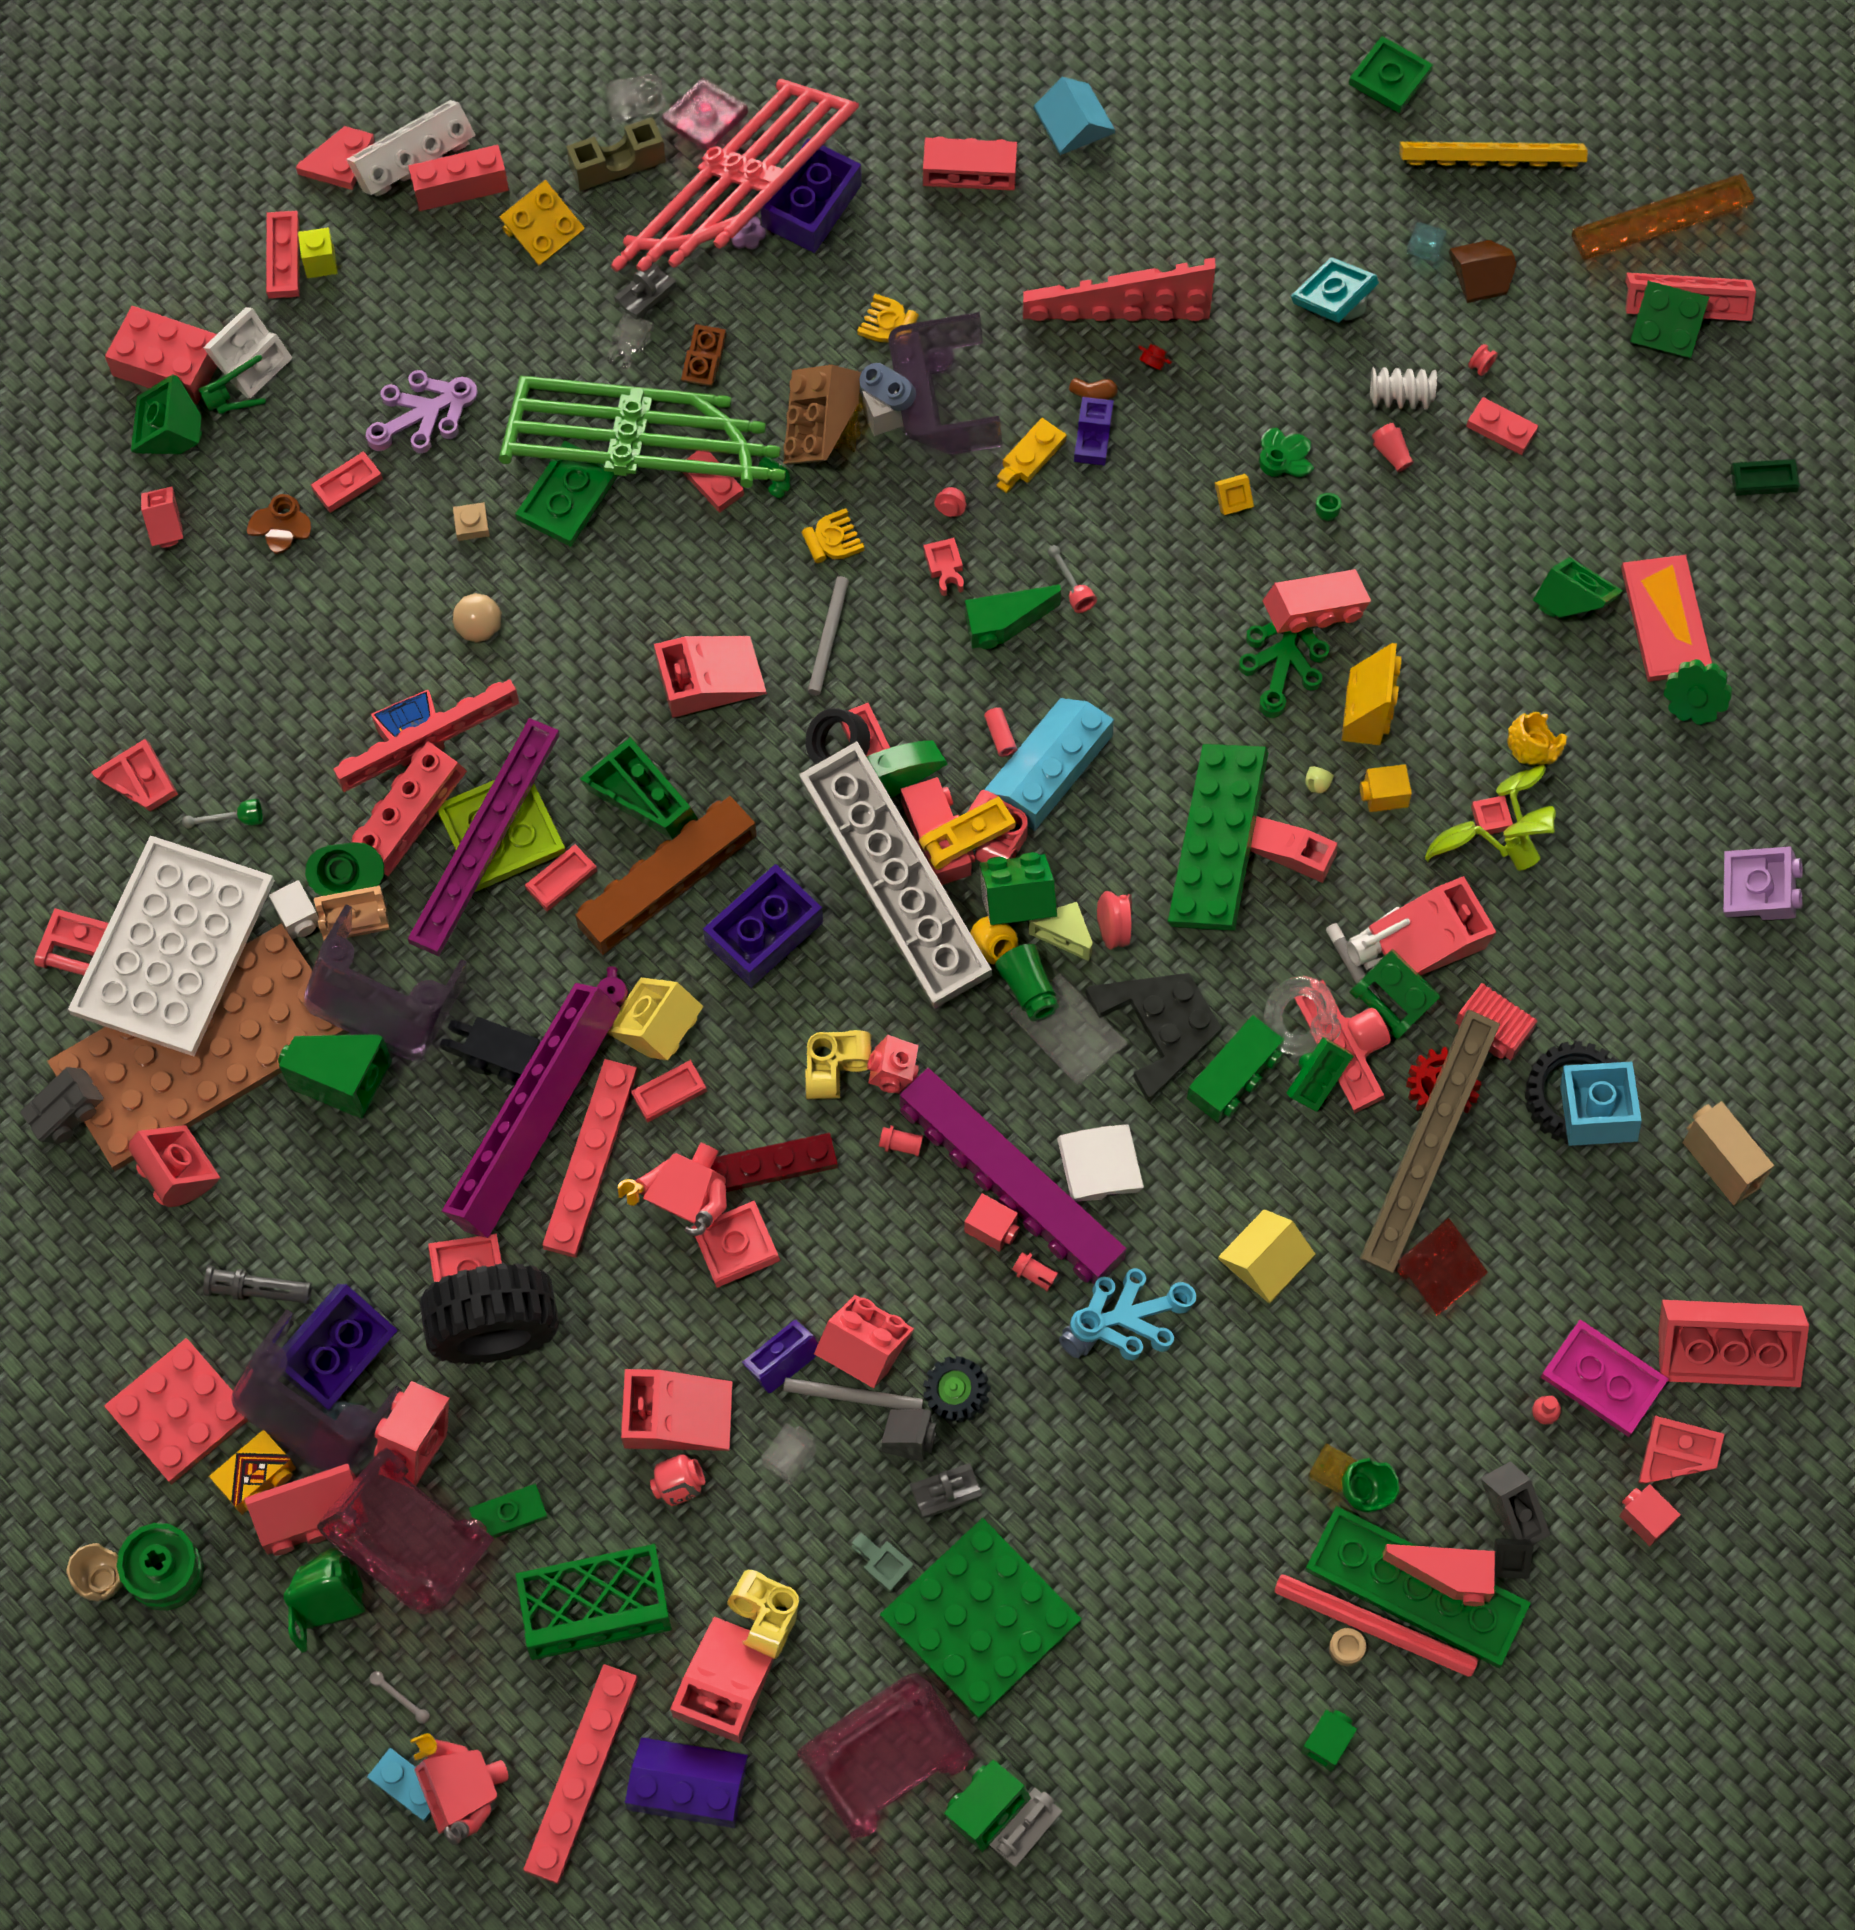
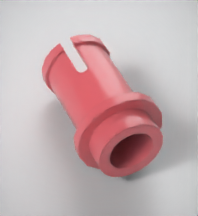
M892 1125L890 1128L883 1127L879 1147L885 1148V1152L891 1149L919 1157L923 1135L895 1130Z
M1022 1252L1012 1268L1017 1273L1016 1277L1020 1278L1023 1276L1048 1292L1058 1272L1033 1259V1254L1029 1253V1255H1026Z

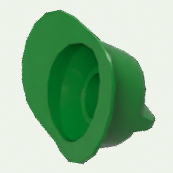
M351 842L327 845L317 849L310 855L306 863L305 876L309 886L315 893L327 896L379 886L384 877V863L376 849L366 843Z

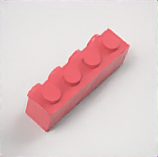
M427 741L423 747L415 751L411 758V764L405 772L399 774L394 779L391 791L385 799L380 800L374 806L371 813L372 816L367 823L355 831L352 836V842L366 843L374 847L382 857L384 874L389 876L467 770Z

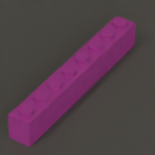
M580 983L574 984L441 1212L465 1232L485 1238L490 1236L575 1087L595 1056L607 1032L612 1027L621 1009L598 987Z
M927 1068L899 1095L900 1112L910 1123L914 1124L917 1122L925 1129L924 1134L934 1145L939 1146L941 1144L950 1152V1159L958 1167L969 1169L974 1174L973 1179L983 1190L988 1191L990 1189L999 1197V1203L1017 1212L1024 1220V1227L1035 1237L1042 1236L1049 1243V1250L1060 1260L1066 1258L1074 1266V1273L1085 1283L1091 1281L1095 1284L1098 1278L1108 1277L1125 1260L1127 1248L932 1070Z

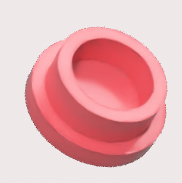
M953 487L944 488L937 494L935 506L945 516H960L966 509L965 495L959 489Z

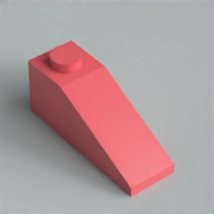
M1386 1544L1383 1551V1560L1455 1600H1463L1464 1605L1483 1606L1485 1602H1490L1494 1595L1495 1551Z

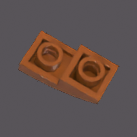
M695 324L690 350H687L681 377L682 382L709 387L713 386L725 344L726 329Z

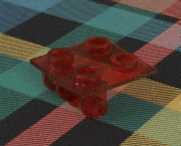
M1450 1218L1446 1219L1398 1260L1400 1267L1397 1268L1401 1277L1404 1279L1409 1277L1437 1316L1488 1273Z

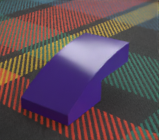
M1082 397L1074 462L1105 466L1114 400Z

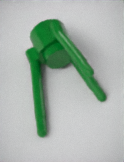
M262 355L255 356L217 381L199 388L209 411L217 408L221 415L229 410L253 407L266 403L265 398L226 403V400L231 397L225 384L261 361Z

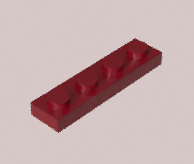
M829 1132L718 1156L715 1158L710 1169L725 1177L726 1192L836 1169L838 1164Z

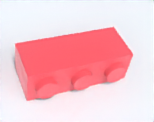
M925 138L923 186L1015 191L1017 142H1009L1007 140L987 141L974 138Z
M499 145L408 165L419 211L509 191Z
M1356 569L1275 583L1262 601L1277 633L1287 631L1297 633L1309 627L1318 626L1319 628H1325L1337 622H1355L1363 616V612L1370 604L1371 599Z
M936 777L902 788L901 804L917 844L940 883L944 885L971 876V864L975 862L973 850L952 860L944 868L937 870L930 861L931 855L929 852L924 851L918 842L926 833L959 817V815L953 816L950 809L953 801L948 787L942 788L939 778ZM946 839L939 843L942 849L950 846Z

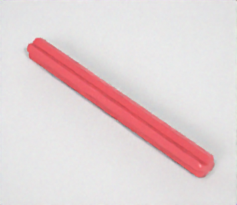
M1281 1575L1278 1579L1275 1593L1467 1677H1471L1474 1674L1478 1659L1472 1655L1287 1575Z

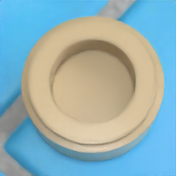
M1340 1629L1331 1638L1329 1644L1330 1655L1340 1665H1355L1361 1661L1365 1654V1639L1355 1629Z

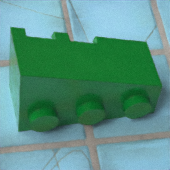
M631 737L579 778L588 792L672 840L681 833V830L687 823L692 820H698L690 805Z

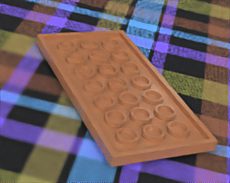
M281 923L245 945L195 1056L104 1027L47 1060L56 1077L66 1067L85 1070L94 1082L93 1085L102 1094L104 1099L95 1107V1115L84 1122L113 1170L117 1171L135 1160L128 1150V1145L138 1131L186 1125L189 1128L282 1073L278 1063L279 1055L285 1045H290L294 1036L346 1035L350 1032V1029Z

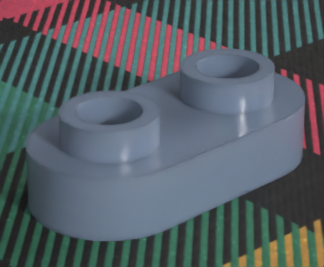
M872 363L861 372L859 382L862 389L895 411H903L909 408L915 401L916 389L912 383L881 363Z

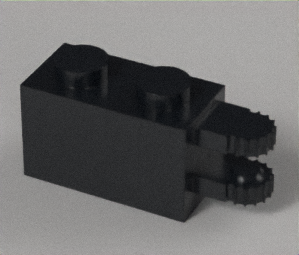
M477 1016L473 1026L456 1020H451L448 1025L451 1032L467 1038L464 1044L442 1038L439 1046L442 1050L463 1058L466 1067L479 1074H485V1072L497 1075V1078L503 1083L515 1086L540 1044V1040Z

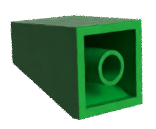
M320 1035L294 1036L290 1045H285L281 1050L278 1063L289 1089L362 1119L391 1065L392 1059L382 1036Z

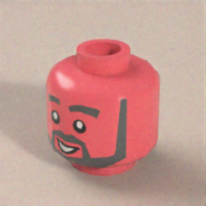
M684 1454L658 1463L654 1469V1478L650 1480L654 1496L657 1499L662 1498L670 1506H675L698 1497L701 1493V1486L705 1485L704 1473L699 1462L695 1458L690 1459Z

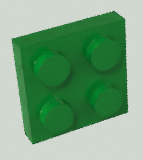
M1381 36L1350 76L1348 85L1394 111L1401 113L1432 72L1433 64Z
M1648 281L1630 342L1691 358L1709 296Z

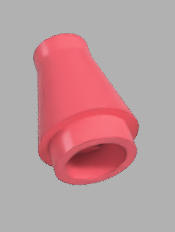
M1394 423L1381 427L1372 435L1375 441L1373 446L1394 466L1397 472H1401L1413 464L1401 429L1399 427L1396 428Z

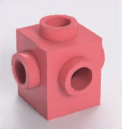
M887 1035L875 1047L869 1057L867 1069L871 1071L868 1083L878 1086L884 1092L899 1094L918 1075L919 1066L915 1063L919 1045Z

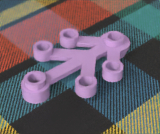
M416 370L410 373L408 377L410 388L413 391L423 392L427 390L442 395L430 399L402 393L395 385L384 386L381 390V397L385 405L390 407L399 405L413 408V410L386 424L380 422L371 424L366 430V439L369 447L375 451L386 450L392 444V435L422 420L419 431L411 437V444L415 452L426 453L431 448L430 438L439 411L450 406L448 415L440 420L438 425L441 436L446 439L456 437L459 432L458 422L463 408L470 406L477 397L476 384L466 377H457L450 382L427 378L425 372ZM416 379H423V382L420 384L413 383ZM459 389H466L462 393L456 392ZM389 393L396 394L393 398L386 397ZM448 425L454 426L452 430H444V427ZM377 432H383L380 436L373 435ZM419 440L426 441L423 445L416 444Z

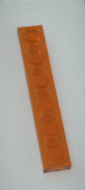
M1741 173L1574 228L1571 237L1583 260H1587L1753 205L1755 197Z

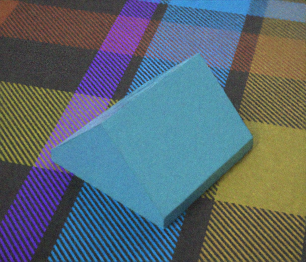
M1061 77L1034 105L1035 112L1060 155L1115 134L1112 123L1088 83Z

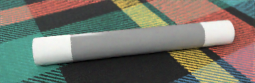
M1334 923L1326 928V932L1355 983H1357L1366 973L1362 966H1356L1351 961L1346 949L1347 940L1338 924ZM1371 984L1368 988L1379 998Z

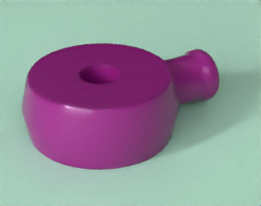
M610 966L606 969L607 977L602 979L597 987L619 1007L626 1000L628 991L625 983L617 978V967Z

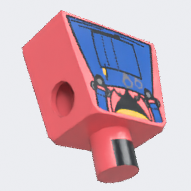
M426 690L371 715L377 732L384 742H387L397 737L405 728L416 727L426 722L436 712L429 690ZM444 742L436 746L441 751L445 748ZM411 759L401 763V765H410Z

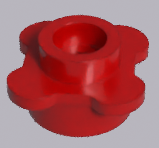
M1150 343L1148 348L1141 345L1138 346L1143 351L1139 360L1158 370H1162L1165 362L1170 365L1173 362L1165 357L1166 350Z

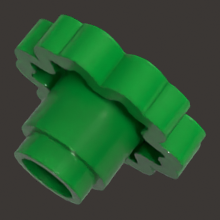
M1698 659L1682 662L1679 665L1678 672L1670 673L1667 677L1664 697L1669 700L1668 710L1681 721L1692 718V721L1697 725L1715 721L1718 712H1724L1728 709L1732 696V688L1727 684V673L1715 663L1704 666Z

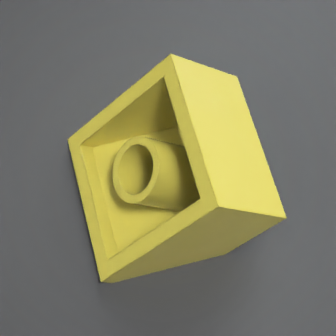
M641 977L620 1007L621 1010L607 1033L649 1058L668 1061L677 1052L679 1043L686 1032L696 1023L697 1016L704 1006L678 982Z

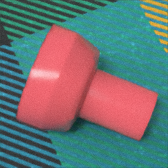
M1542 1396L1533 1404L1532 1413L1539 1423L1549 1425L1558 1420L1561 1414V1406L1554 1396Z

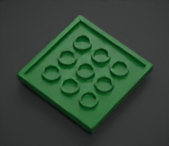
M983 1517L879 1614L880 1618L978 1721L1082 1621L1076 1612Z

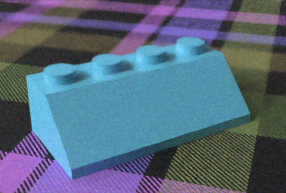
M1060 698L984 790L992 792L1003 801L1022 810L1027 817L1028 827L1035 831L1113 736L1114 719L1088 701Z

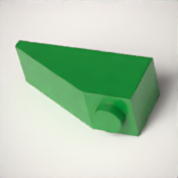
M1060 584L965 600V618L972 649L979 647L991 649L998 644H1004L1060 606Z

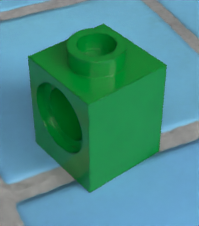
M1326 1709L1303 1746L1301 1753L1332 1772L1357 1728L1352 1726V1719L1337 1710H1334L1332 1713Z

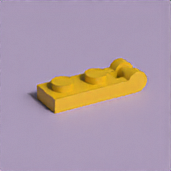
M998 796L926 833L918 842L924 851L929 852L931 855L930 861L934 868L938 870L947 866L952 860L1014 829L1016 822ZM946 839L950 846L942 849L939 843Z

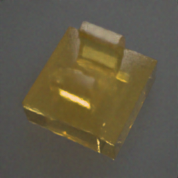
M1325 1443L1308 1477L1340 1493L1342 1477L1347 1467L1357 1460Z

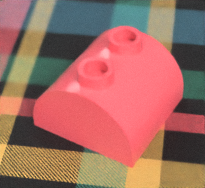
M186 1125L138 1131L128 1145V1150L137 1162V1172L142 1177L148 1179L155 1190L153 1193L154 1198L161 1205L177 1207L189 1203L206 1193L220 1179L215 1168Z

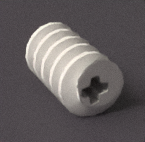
M1372 367L1370 398L1372 399L1373 406L1377 407L1380 399H1384L1386 408H1390L1393 399H1396L1399 409H1402L1405 401L1409 400L1411 409H1415L1418 401H1422L1424 410H1428L1431 401H1434L1436 396L1437 372L1433 370L1428 379L1426 371L1421 369L1415 378L1413 370L1407 369L1404 377H1402L1400 369L1395 368L1390 377L1386 367L1381 369L1378 376L1375 368Z

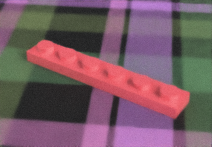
M510 679L503 683H494L485 692L474 698L467 697L461 700L456 707L446 712H437L430 716L426 722L416 727L405 728L397 737L387 742H378L372 745L367 752L357 757L344 759L339 766L333 768L343 792H346L411 759L415 751L423 747L427 741L437 746L519 704L516 688Z
M604 1059L542 1244L544 1250L574 1258L577 1257L638 1073L637 1067Z
M603 1664L523 1871L525 1873L559 1885L637 1683L638 1677L636 1675Z

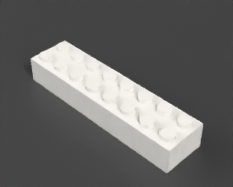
M856 741L800 773L799 776L803 786L933 1008L941 1006L991 977L992 969L858 742Z

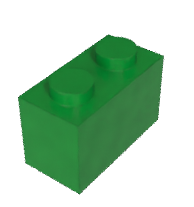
M992 1759L987 1766H982L975 1772L972 1777V1783L963 1793H957L950 1800L944 1814L950 1825L983 1853L1029 1802L1031 1797L1025 1785Z

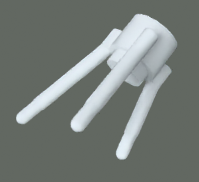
M1399 907L1394 908L1392 911L1388 912V913H1387L1386 915H1384L1383 917H1385V916L1389 915L1390 913L1396 911L1397 909H1399ZM1404 919L1376 935H1373L1368 927L1360 934L1350 938L1346 944V949L1351 961L1356 966L1364 964L1366 970L1373 968L1383 958H1377L1378 954L1382 951L1379 941L1409 925L1410 920Z

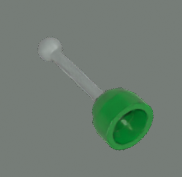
M258 798L249 799L242 802L236 812L197 818L188 815L183 818L182 824L185 828L190 829L195 824L239 818L245 825L254 826L263 823V812Z

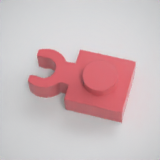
M955 538L923 545L931 578L940 577L939 591L941 595L947 596L946 585L949 583L956 584L959 593L963 592L964 581L962 576L957 573L963 571V564Z

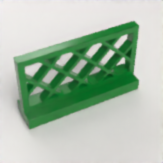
M655 1544L515 1573L525 1629L526 1646L531 1661L672 1630ZM650 1556L652 1565L643 1577L629 1569L635 1559ZM610 1564L618 1569V1572L610 1583L606 1584L594 1575L600 1566ZM576 1572L584 1577L573 1592L559 1584L566 1573ZM624 1574L639 1582L629 1597L614 1589ZM653 1575L655 1584L649 1581ZM540 1579L548 1584L539 1599H536L526 1593L525 1582ZM589 1581L604 1590L594 1604L579 1596ZM646 1586L657 1593L659 1603L642 1606L635 1599ZM554 1589L569 1597L559 1612L544 1604ZM609 1594L625 1602L616 1613L608 1614L600 1609ZM576 1601L589 1609L583 1620L573 1622L565 1617V1614ZM528 1602L533 1604V1607L530 1609V1611ZM539 1609L554 1617L548 1627L537 1630L532 1629L531 1620Z

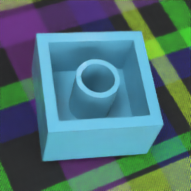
M1633 1062L1563 1066L1560 1088L1569 1146L1638 1142L1642 1120Z

